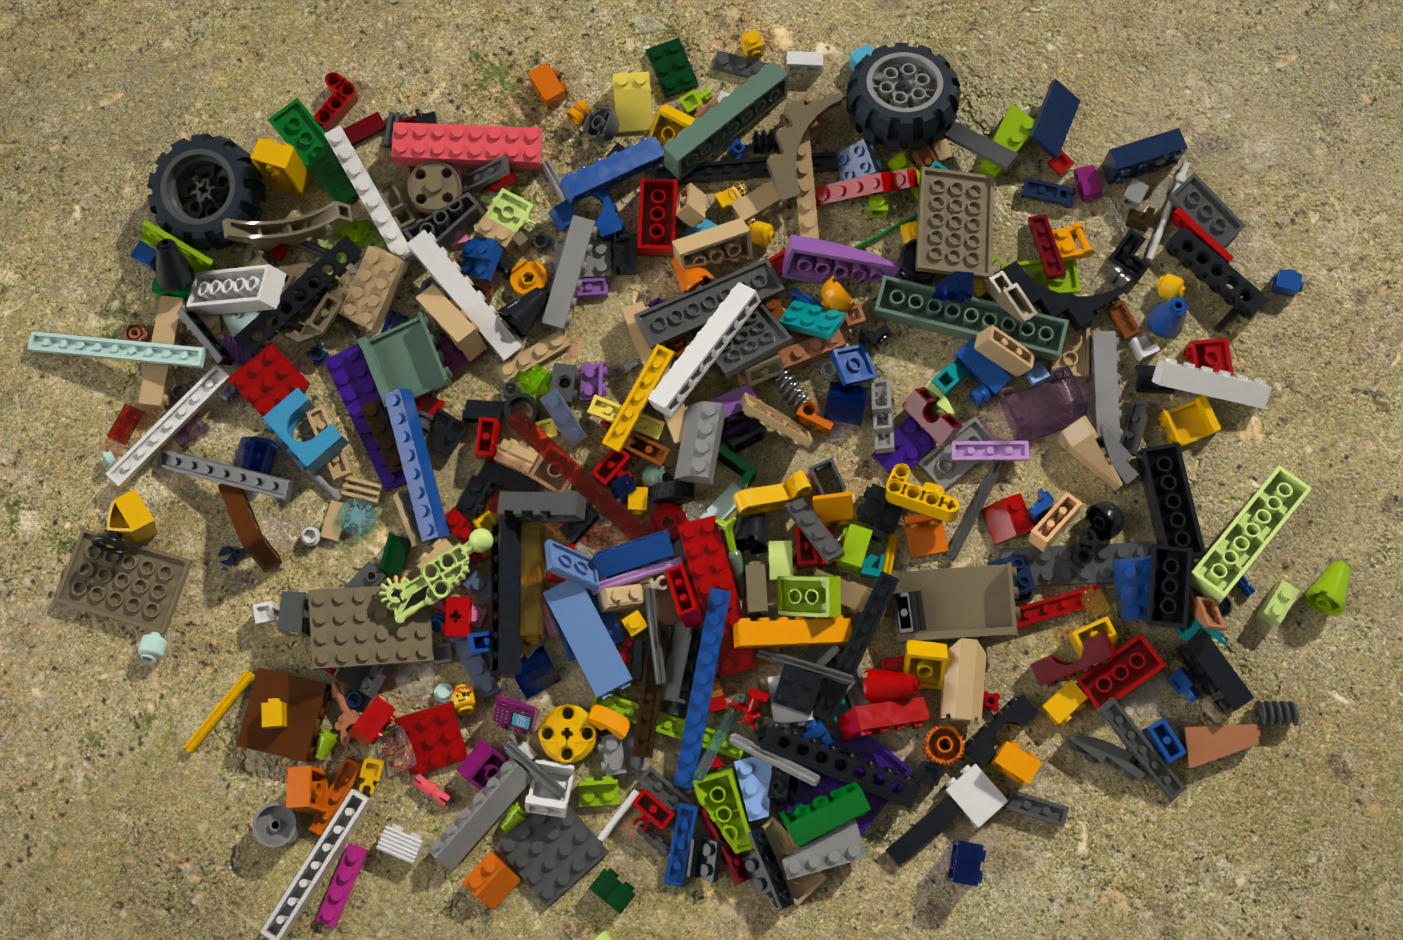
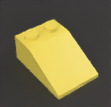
M649 71L613 74L615 113L620 124L617 134L650 132L653 119Z

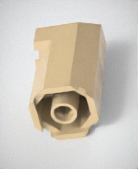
M961 638L947 649L948 660L941 690L939 719L943 720L946 718V721L970 723V720H972L974 724H979L982 721L987 654L978 640Z

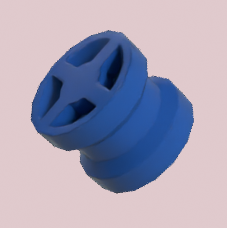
M984 384L980 385L976 390H969L970 399L976 408L980 407L984 402L988 403L991 401V395Z

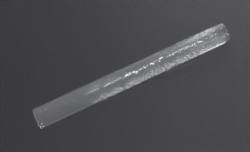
M1108 192L1102 194V199L1122 235L1125 237L1129 229ZM1139 249L1135 255L1141 257L1143 254Z

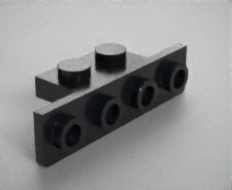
M760 827L748 832L755 853L743 857L742 860L757 897L772 891L779 910L793 905L794 900L764 828Z

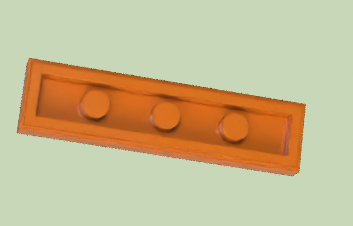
M348 757L344 758L328 789L327 812L316 813L308 831L320 837L322 836L350 790L353 789L360 775L362 764Z

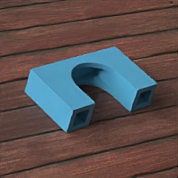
M297 387L262 418L267 422L265 427L272 434L274 432L278 434L276 439L283 446L286 444L289 446L287 451L295 459L298 456L300 459L298 463L305 471L310 469L314 474L349 443L332 424L309 441L299 442L294 439V429L297 423L306 416V412L315 408L311 401Z

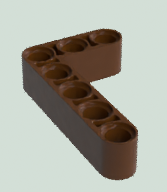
M220 483L218 488L239 540L245 550L264 573L281 565L282 560L279 554L262 534L244 489Z

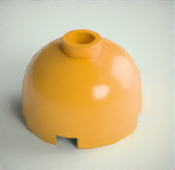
M833 275L822 286L821 296L823 301L821 303L825 308L844 312L855 306L856 303L854 301L850 302L852 297L841 283L834 282L836 277Z

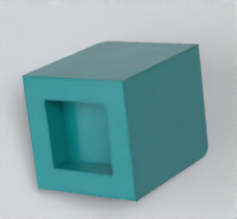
M865 554L860 576L877 580L882 571L885 555Z

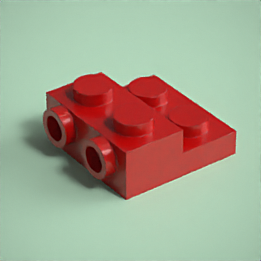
M1227 338L1190 341L1183 349L1184 358L1188 359L1189 363L1195 364V368L1201 369L1202 366L1213 368V372L1219 373V370L1230 372V376L1234 374Z

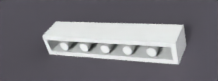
M1166 358V360L1158 359L1152 382L1161 386L1262 409L1266 408L1272 389L1262 379L1255 378L1252 381L1248 380V376L1237 374L1234 377L1230 376V372L1219 370V373L1213 372V368L1202 366L1199 369L1195 368V364L1184 362L1182 365L1178 364L1177 360Z

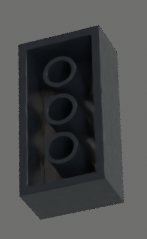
M1206 631L1197 634L1193 639L1184 642L1176 648L1178 658L1187 664L1189 673L1194 679H1198L1202 685V691L1211 697L1214 701L1213 706L1218 712H1222L1223 715L1234 712L1254 698Z

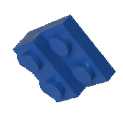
M479 237L467 240L461 255L465 259L461 273L491 282L503 248L492 238H487L486 241Z

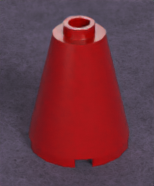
M867 668L864 673H867V678H863L864 697L871 704L901 700L916 695L918 690L921 689L920 679L916 678L915 674Z

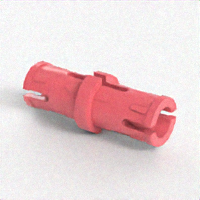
M418 774L415 778L417 780L412 782V785L423 791L427 798L431 797L442 807H445L448 804L447 801H450L452 798L439 789L436 783L432 784L421 774Z

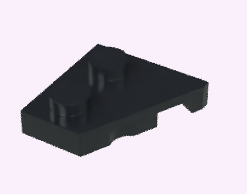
M438 407L436 409L432 449L449 459L466 434L469 426Z

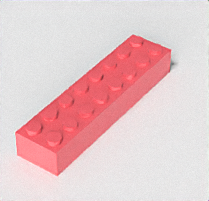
M393 122L391 157L394 166H419L429 161H440L452 168L478 169L504 155L509 158V170L541 171L542 128Z

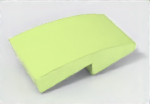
M929 381L925 388L937 399V404L934 408L937 415L942 416L948 413L953 415L954 411L948 399Z

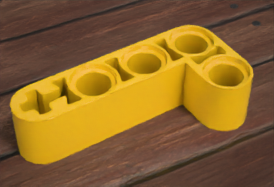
M901 463L894 466L886 483L885 497L888 502L945 522H954L958 518L960 504L957 499L909 483L910 468L908 465Z
M797 471L791 474L785 483L741 490L735 493L732 498L740 515L745 516L784 509L786 503L799 496H802L805 500L811 492L812 486L804 471Z

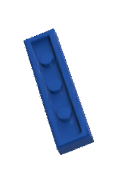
M678 803L664 884L684 888L691 838L694 834L698 806Z

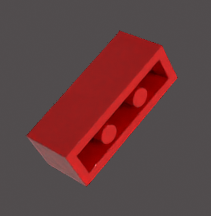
M682 563L665 570L678 616L685 628L703 622L704 618L692 580L684 564Z

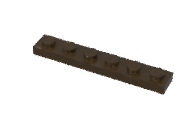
M650 637L647 638L632 756L652 759L662 685H656ZM661 639L665 662L667 639Z

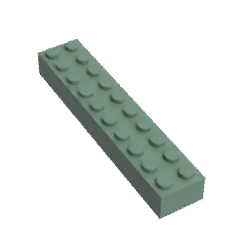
M883 275L873 317L965 340L972 338L974 341H976L978 333L994 325L1032 351L1035 357L1057 362L1061 356L1069 320L1041 313L1022 323L996 302Z

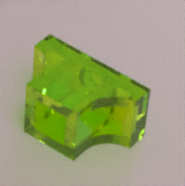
M370 219L353 220V222L335 233V235L341 239L348 235L360 249L366 248L367 237L374 233V228Z
M537 364L530 371L522 372L519 370L515 375L517 382L525 387L524 390L532 396L536 394L541 398L550 392L548 386L551 383L552 375Z

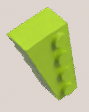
M1011 103L993 141L1019 154L1031 141L1029 135L1035 120ZM983 159L977 174L994 176L995 182L1005 169Z

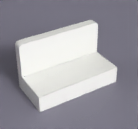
M787 51L786 72L822 74V52Z

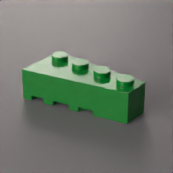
M856 782L831 791V796L829 797L818 796L809 805L798 804L795 806L796 810L789 813L786 810L779 812L789 835L798 847L809 844L812 839L818 836L827 835L830 830L846 825L849 820L861 817L866 814V811L871 809L861 787Z

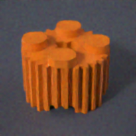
M944 724L933 727L926 733L925 739L922 740L924 742L922 744L923 754L926 758H929V761H933V764L936 763V765L947 766L953 764L957 759L961 758V755H963L962 751L965 750L963 748L965 746L963 744L964 740H962L963 736H960L958 729H954V726L950 727V725L946 726ZM944 740L947 749L942 750L939 742L941 743Z

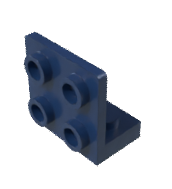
M1025 554L987 563V565H1001L1012 562V566L1017 569V579H1014V587H1018L1019 598L1015 599V602L1034 598L1037 588Z

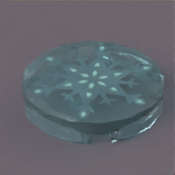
M360 497L345 501L338 513V523L342 530L354 536H362L370 532L377 520V512L373 504L367 499Z

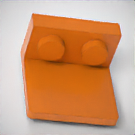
M922 513L905 516L903 525L911 558L948 552L943 520Z

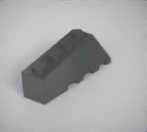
M675 622L665 668L666 684L661 687L660 700L688 707L702 637V626L694 625L685 628L682 622Z

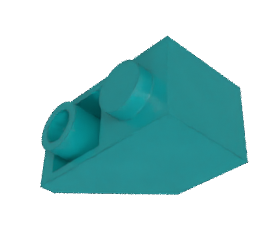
M956 360L936 375L931 383L946 397L970 372Z

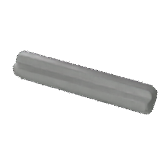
M549 160L541 164L542 169L561 202L567 200L559 188L561 179Z

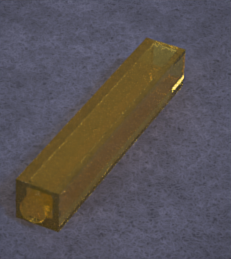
M541 522L521 523L520 636L528 643H537L538 640H544L545 528Z

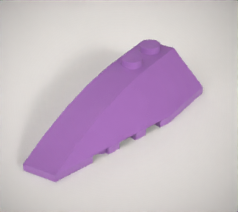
M790 234L785 248L781 276L782 278L812 283H824L833 275L836 277L834 282L837 281L838 283H841L842 280H852V283L862 280L882 282L883 275L896 278L900 265L846 245Z

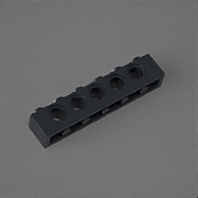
M1184 226L1167 241L1164 247L1167 253L1178 259L1184 268L1192 271L1198 280L1205 282L1212 292L1218 293L1226 304L1236 308L1242 317L1250 321L1269 301L1270 298ZM1183 248L1189 249L1190 252H1185ZM1197 260L1203 261L1204 264L1198 263ZM1211 272L1217 273L1218 277L1212 275ZM1226 284L1231 285L1233 289L1228 288ZM1241 296L1245 297L1248 301H1243Z

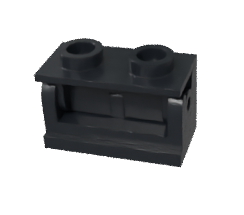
M636 233L620 234L618 238L614 234V240L610 241L611 251H614V258H611V269L615 270V275H638Z
M586 502L585 521L564 522L559 528L560 533L572 544L576 545L601 518L598 515L599 512Z
M773 766L767 797L776 806H794L799 778Z

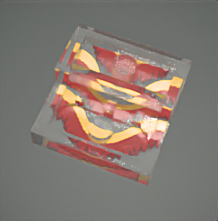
M397 725L381 735L374 744L376 758L383 759L386 778L393 779L417 764L411 742L401 725Z

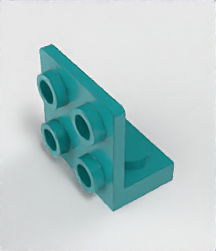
M1189 609L1187 629H1175L1186 642L1193 639L1201 627L1223 645L1227 643L1223 638L1225 634L1222 631L1206 629L1197 621Z

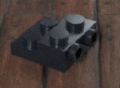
M873 483L871 487L867 486L863 495L866 498L864 505L859 504L856 512L859 515L857 521L870 526L871 524L877 525L885 533L894 534L904 507L888 502L885 497L886 488Z

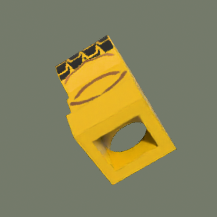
M739 182L732 188L714 194V203L722 215L731 210V203L750 192L743 182Z

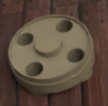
M429 161L419 165L412 171L408 180L407 190L409 198L417 211L432 215L433 211L441 210L447 206L448 203L444 202L447 198L455 200L462 196V184L458 174L451 166L440 161ZM451 174V177L444 178V175ZM420 175H425V178L417 179ZM422 199L426 200L423 204L418 203Z

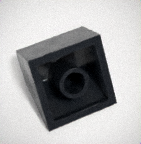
M744 416L740 419V422L726 425L721 436L728 449L736 454L765 439L767 428L760 423L759 419Z

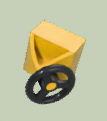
M136 489L113 500L108 514V531L106 535L93 536L91 543L103 551L124 555L128 554L131 548L121 539L138 544L158 534L155 521Z

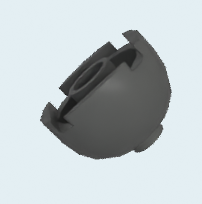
M600 105L595 107L597 110L594 113L590 112L587 115L583 131L586 132L585 136L588 139L602 144L608 143L617 135L620 124L613 110L607 106Z

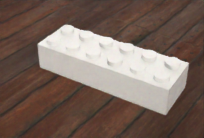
M270 264L196 272L186 307L203 316L275 310L280 302L286 273Z

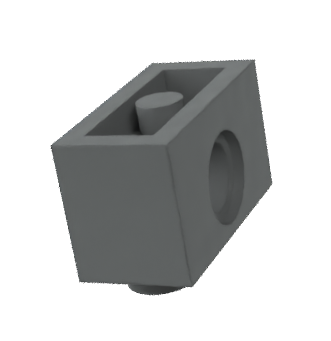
M554 363L550 392L557 388L570 407H573V402L577 401L578 390H575L576 383H580L581 372H578L577 365ZM563 382L570 383L568 388L560 387Z

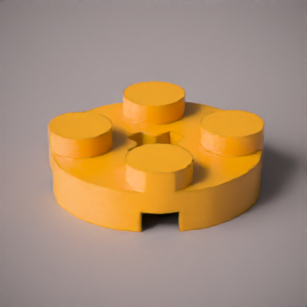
M523 260L513 267L510 283L513 290L522 296L535 287H543L545 289L548 284L547 273L539 262ZM526 275H528L529 277H530V276H534V277L532 278L533 281H532V282H525V280H526L525 276H526Z

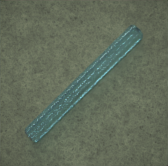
M736 694L733 701L744 703L745 698ZM731 707L728 708L693 775L694 779L700 782L704 780L739 713L738 710Z

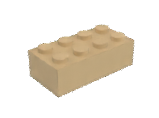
M369 245L339 314L369 330L379 331L409 262L377 246Z

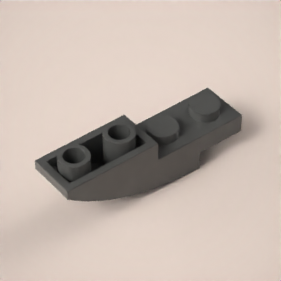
M1075 735L1068 736L1065 739L1072 750L1084 753L1086 755L1085 759L1089 762L1100 764L1107 760L1106 764L1115 770L1118 768L1124 772L1123 776L1132 782L1134 780H1142L1145 775L1144 772L1129 762L1133 756L1132 754L1110 742L1094 737Z

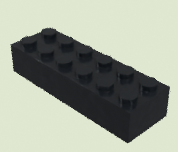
M1179 442L1141 448L1136 458L1157 545L1193 549L1192 560L1201 559L1206 555Z

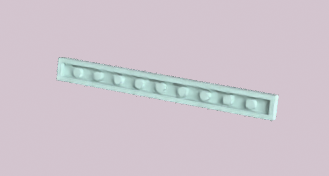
M31 331L27 347L32 352L203 368L207 352L202 347Z

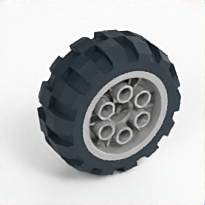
M908 42L896 43L895 47L888 48L887 45L878 47L873 50L871 56L866 54L850 74L846 96V109L850 115L849 119L858 133L864 132L863 137L866 141L875 146L878 143L885 146V150L898 152L899 148H908V152L921 150L926 143L931 146L951 129L956 120L961 95L957 75L953 68L950 69L949 62L940 53L934 55L931 48L919 44L918 47L909 46Z

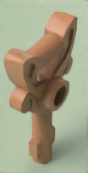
M336 682L331 684V693L333 698L336 697L342 715L339 716V721L335 723V729L341 730V743L345 747L353 739V737L347 734L346 729L351 724H355L362 715V712L357 713L355 710H349L343 695L345 694L344 689Z

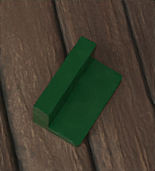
M392 532L388 533L379 567L381 572L389 575L396 574L399 577L403 576L411 546L409 538L396 536Z

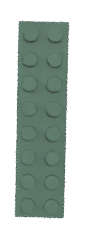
M774 61L764 65L757 74L750 76L743 85L737 86L729 96L723 97L716 106L709 108L706 114L696 118L688 128L682 129L675 138L665 143L663 146L665 167L678 180H681L785 98L788 92V74Z

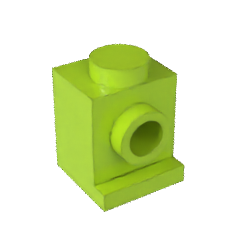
M881 194L870 196L868 200V218L886 219L888 196Z

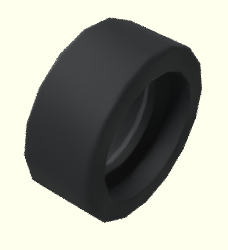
M522 392L510 396L503 408L504 417L509 426L521 431L534 427L535 422L539 421L541 414L536 399L530 394ZM525 401L532 406L533 414L529 420L517 422L512 418L511 408L515 403Z

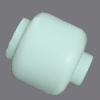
M151 632V634H146L141 638L138 654L142 660L155 663L163 658L167 641L162 638V634Z

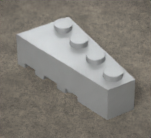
M856 819L849 820L846 825L836 827L827 835L817 838L781 859L786 880L867 858Z

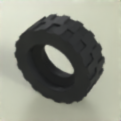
M668 481L651 486L652 503L657 505L664 503L681 505L695 500L694 484L691 482Z

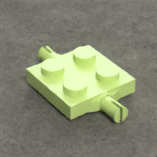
M502 188L493 199L484 194L480 198V202L489 206L485 216L516 232V234L525 225L533 230L537 228L538 223L529 219V215L534 209V204Z

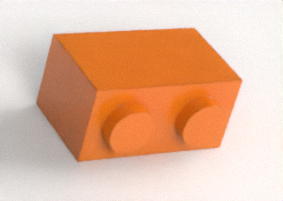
M547 62L528 72L530 82L547 109L566 99L565 91L567 89L563 81L559 82L555 68H550Z

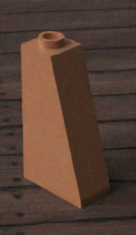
M1257 724L1180 728L1181 744L1187 752L1182 755L1184 769L1194 768L1258 745L1261 733L1257 729Z

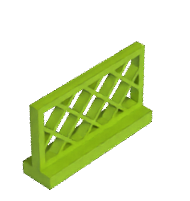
M144 220L142 223L140 241L156 250V245L160 240L165 238L172 239L176 242L195 273L213 270L216 265L214 260L149 221Z

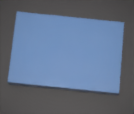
M548 539L545 542L548 572L594 592L600 589L598 571L593 558Z

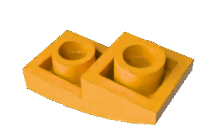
M596 703L592 705L586 719L600 731L607 729L620 740L626 737L632 723L619 713Z

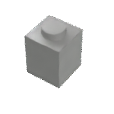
M1133 178L1119 203L1136 210L1150 186L1143 180Z

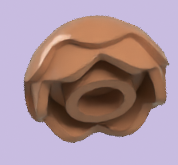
M133 322L124 330L125 340L145 342L147 339L148 331L143 324Z

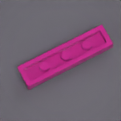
M348 843L316 921L336 928L369 850L353 843Z

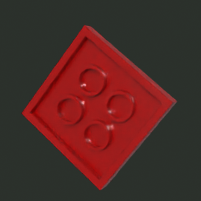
M272 342L268 343L228 378L229 382L262 417L297 387L302 392L310 385L305 377Z
M452 701L394 718L396 728L400 731L399 735L403 731L408 738L406 742L407 747L411 744L413 755L408 765L410 776L464 761L467 758L468 752Z

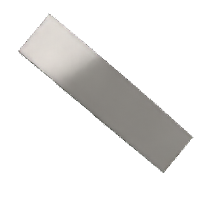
M890 379L871 381L875 452L876 454L895 452Z

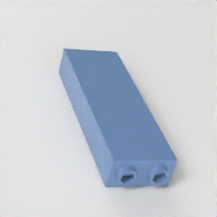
M566 580L543 592L597 699L602 698L604 701L613 696L612 692L618 689L623 691L629 688L633 679L585 587Z

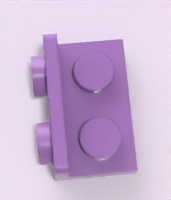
M600 361L599 364H581L580 402H592L594 395L602 398L607 396V385H604V378L608 377V367L604 366L603 361Z

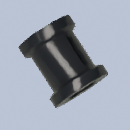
M501 254L496 268L504 274L505 278L511 276V271L516 264H511Z

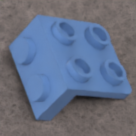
M862 139L837 153V165L841 180L844 181L884 172V164L878 158L877 147Z

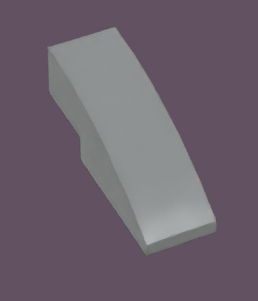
M1102 424L1100 426V434L1107 457L1113 464L1116 472L1128 484L1139 475L1127 462L1132 455Z

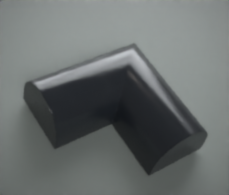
M1130 228L1108 260L1121 267L1137 280H1140L1150 264L1135 254L1146 238Z

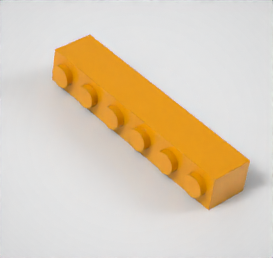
M843 615L832 617V619H825V617L807 619L806 616L795 617V620H788V617H778L776 621H769V618H758L757 621H751L750 618L738 619L739 622L732 625L734 649L847 644L852 634L851 618H844Z

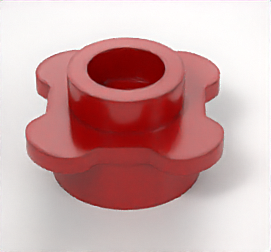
M984 691L982 711L992 710L997 712L999 710L998 700L1000 695Z

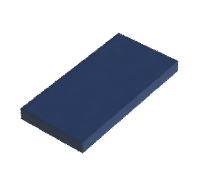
M1057 79L1051 81L1029 135V138L1053 159L1059 157L1080 104V100Z

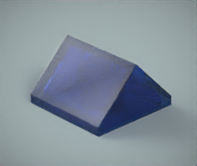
M543 646L536 649L529 659L521 658L523 664L521 675L514 677L527 700L562 680Z

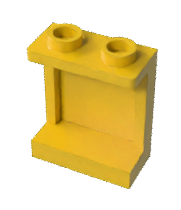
M1205 395L1171 410H1164L1158 415L1159 424L1167 433L1168 443L1179 442L1180 447L1214 435L1221 430L1220 424Z

